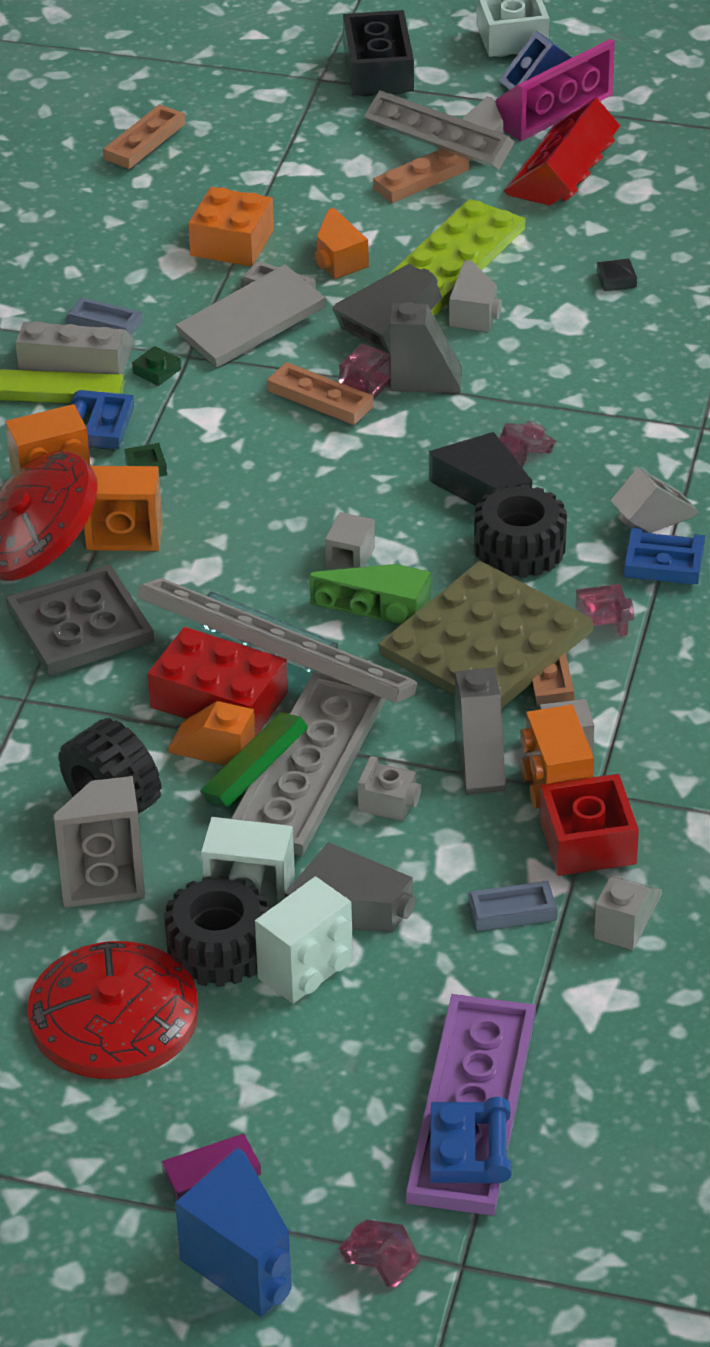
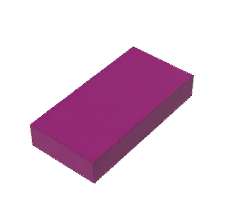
M243 1133L163 1160L162 1171L176 1199L179 1200L237 1147L245 1152L257 1176L261 1175V1164L245 1134Z

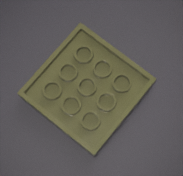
M478 561L379 642L378 646L381 656L454 696L455 671L495 668L502 709L532 683L533 678L538 674L541 676L543 670L552 663L555 664L559 657L564 653H568L594 630L592 618Z

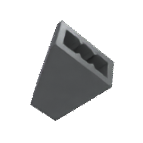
M407 264L341 300L332 309L341 329L390 355L392 303L413 302L416 304H427L430 310H432L442 299V295L437 285L438 280L432 272L424 268L420 270Z
M413 302L392 303L390 319L391 391L460 393L462 366L429 306Z
M495 668L455 671V744L466 795L506 791L501 695Z
M329 842L285 892L286 898L316 876L351 901L352 929L393 932L402 919L410 917L416 904V897L413 896V877Z

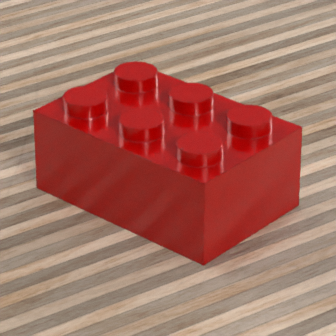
M188 627L182 628L147 673L150 708L184 719H188L216 701L254 709L255 736L261 731L288 694L286 658Z

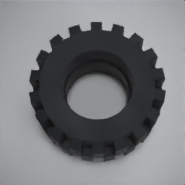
M509 485L505 489L497 488L492 490V494H485L481 498V502L477 503L474 513V552L476 557L479 558V561L510 577L515 575L519 576V578H527V575L538 576L542 575V571H551L555 568V564H560L566 551L567 511L564 509L563 502L556 500L555 494L551 492L546 493L540 487L531 488L529 485L518 487Z
M111 718L101 719L60 747L61 752L58 754L59 767L72 797L91 781L133 776L138 815L160 799V790L162 789L159 779L160 775L152 756L141 740L121 722L113 721Z
M211 876L204 877L201 882L191 881L187 883L185 890L178 889L173 894L174 899L168 901L166 912L164 913L167 953L171 955V958L175 962H180L182 968L190 973L192 979H197L198 984L207 986L208 983H215L216 987L225 986L226 982L237 984L242 982V977L247 976L251 978L257 974L255 920L269 910L264 895H259V889L253 885L246 886V881L238 878L235 881L229 880V876H220L219 879H212Z

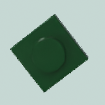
M154 346L132 362L133 374L160 386L181 370V358Z
M159 443L124 449L127 466H158L159 477L167 476V464Z

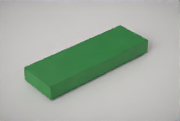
M280 712L200 790L203 797L208 802L229 807L307 730V724L300 716Z

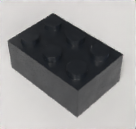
M404 10L343 14V46L352 96H372L378 94L379 90L392 94L413 92L414 57Z

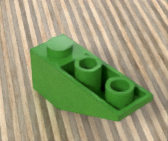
M399 564L311 572L309 575L310 604L400 625L431 601V572Z

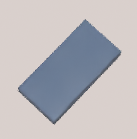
M82 297L66 316L67 324L124 329L131 335L143 322L142 312Z
M549 881L468 892V904L476 931L557 920L558 910Z

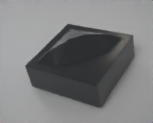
M630 258L597 262V274L604 291L637 287V276Z

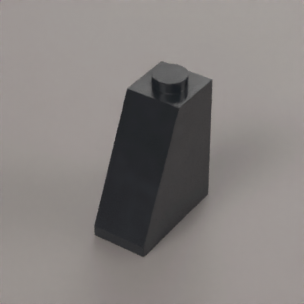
M494 432L429 451V480L436 486L474 506L481 502V498L485 494H492V490L497 488L505 489L509 485H514V487L529 485L532 488V479Z

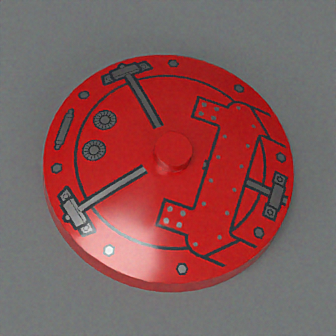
M59 451L43 455L22 467L0 487V580H18L42 570L57 559L82 531L93 510L98 484L94 470L77 454Z
M108 941L90 944L61 956L38 977L28 1000V1018L31 1035L44 1056L66 1071L97 1079H119L137 1076L167 1063L189 1042L197 1025L199 1011L195 983L190 973L182 968V964L175 962L171 955L163 950L150 945L129 941Z

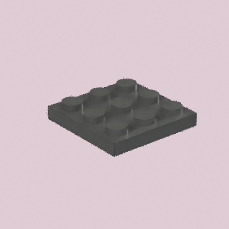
M111 564L6 597L8 610L48 676L154 642V630Z

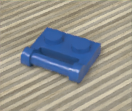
M86 390L76 391L73 394L71 404L75 405L82 420L85 413L93 409L86 427L89 446L102 449H119L134 409V395Z
M631 528L624 565V577L698 585L704 554L705 535L694 534V537L643 533V529Z
M497 1096L491 1097L485 1102H431L430 1183H503L511 1178V1161L507 1158L506 1122L511 1116V1106L507 1099ZM475 1124H489V1158L486 1161H475Z

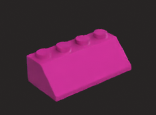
M609 39L518 84L496 99V106L503 120V131L519 141H523L555 125L595 97L602 101L612 96L615 41Z

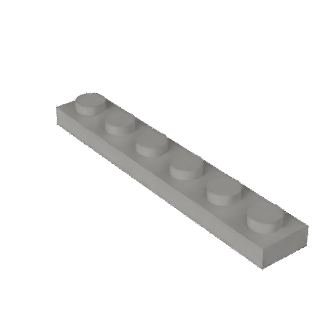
M380 90L364 115V118L371 124L497 170L500 169L515 143L505 134Z

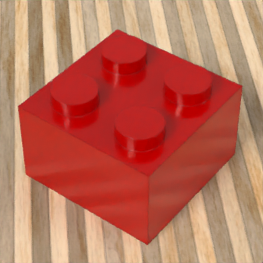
M619 774L540 785L539 820L557 876L637 864L639 829Z

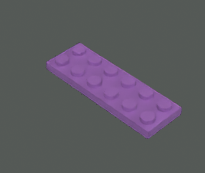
M451 994L407 1186L406 1204L495 1216L502 1183H430L431 1102H485L487 1099L497 1096L507 1099L511 1106V1116L506 1122L508 1155L536 1017V1005ZM475 1124V1161H486L489 1158V1124Z

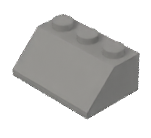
M39 321L23 322L16 340L18 370L123 374L134 344V337L124 329L86 327L74 324H48Z
M133 776L91 781L53 815L64 908L145 898L139 819Z

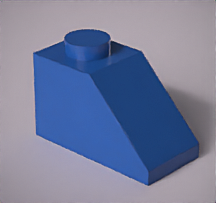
M536 30L499 81L511 90L518 84L573 57Z

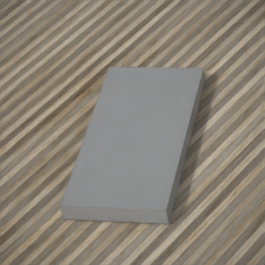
M284 264L176 324L177 333L218 368L325 308L326 298Z

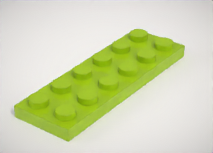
M468 199L389 274L407 264L420 270L424 268L432 272L438 280L437 285L442 295V299L431 310L435 316L449 303V298L464 261H472L479 269L483 270L525 230V218L510 211L484 204L481 201Z

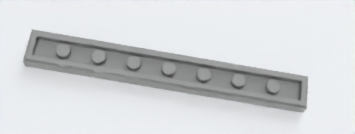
M159 578L139 586L137 598L394 703L415 695L418 682L414 679L166 579Z

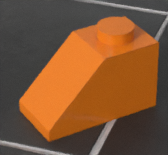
M335 208L328 209L317 234L316 262L321 269H324L334 279L369 267L368 239Z
M216 701L181 723L168 747L169 753L226 766L255 737L254 709Z

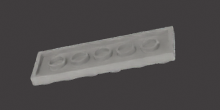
M313 672L290 713L302 717L308 726L307 730L249 786L231 819L293 826L294 854L304 856L386 699L328 675Z

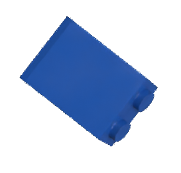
M237 1147L175 1202L180 1260L262 1317L272 1306L280 1305L288 1297L292 1289L289 1230L245 1152Z

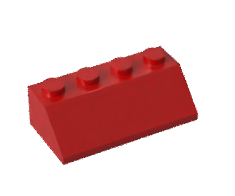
M595 97L553 125L503 191L508 196L548 206L560 199L566 202L577 193L578 188L576 185L583 182L591 174L588 169L596 165L603 158L601 152L614 143L615 139L613 136L621 125L601 101Z

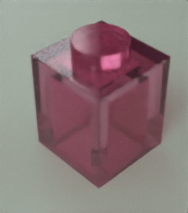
M361 343L339 365V383L373 395L374 400L391 383L390 354Z

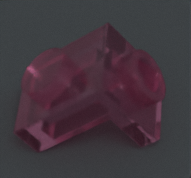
M526 421L525 424L505 423L499 437L522 468L529 452L551 453L556 443L555 439L545 434L546 429L542 425L532 421Z
M621 584L576 590L575 610L592 618L593 626L615 623L620 636L628 635L629 621L634 620V607L631 598H625Z
M365 1220L354 1227L351 1236L338 1248L346 1263L376 1267L385 1285L396 1288L420 1263V1256L402 1224Z

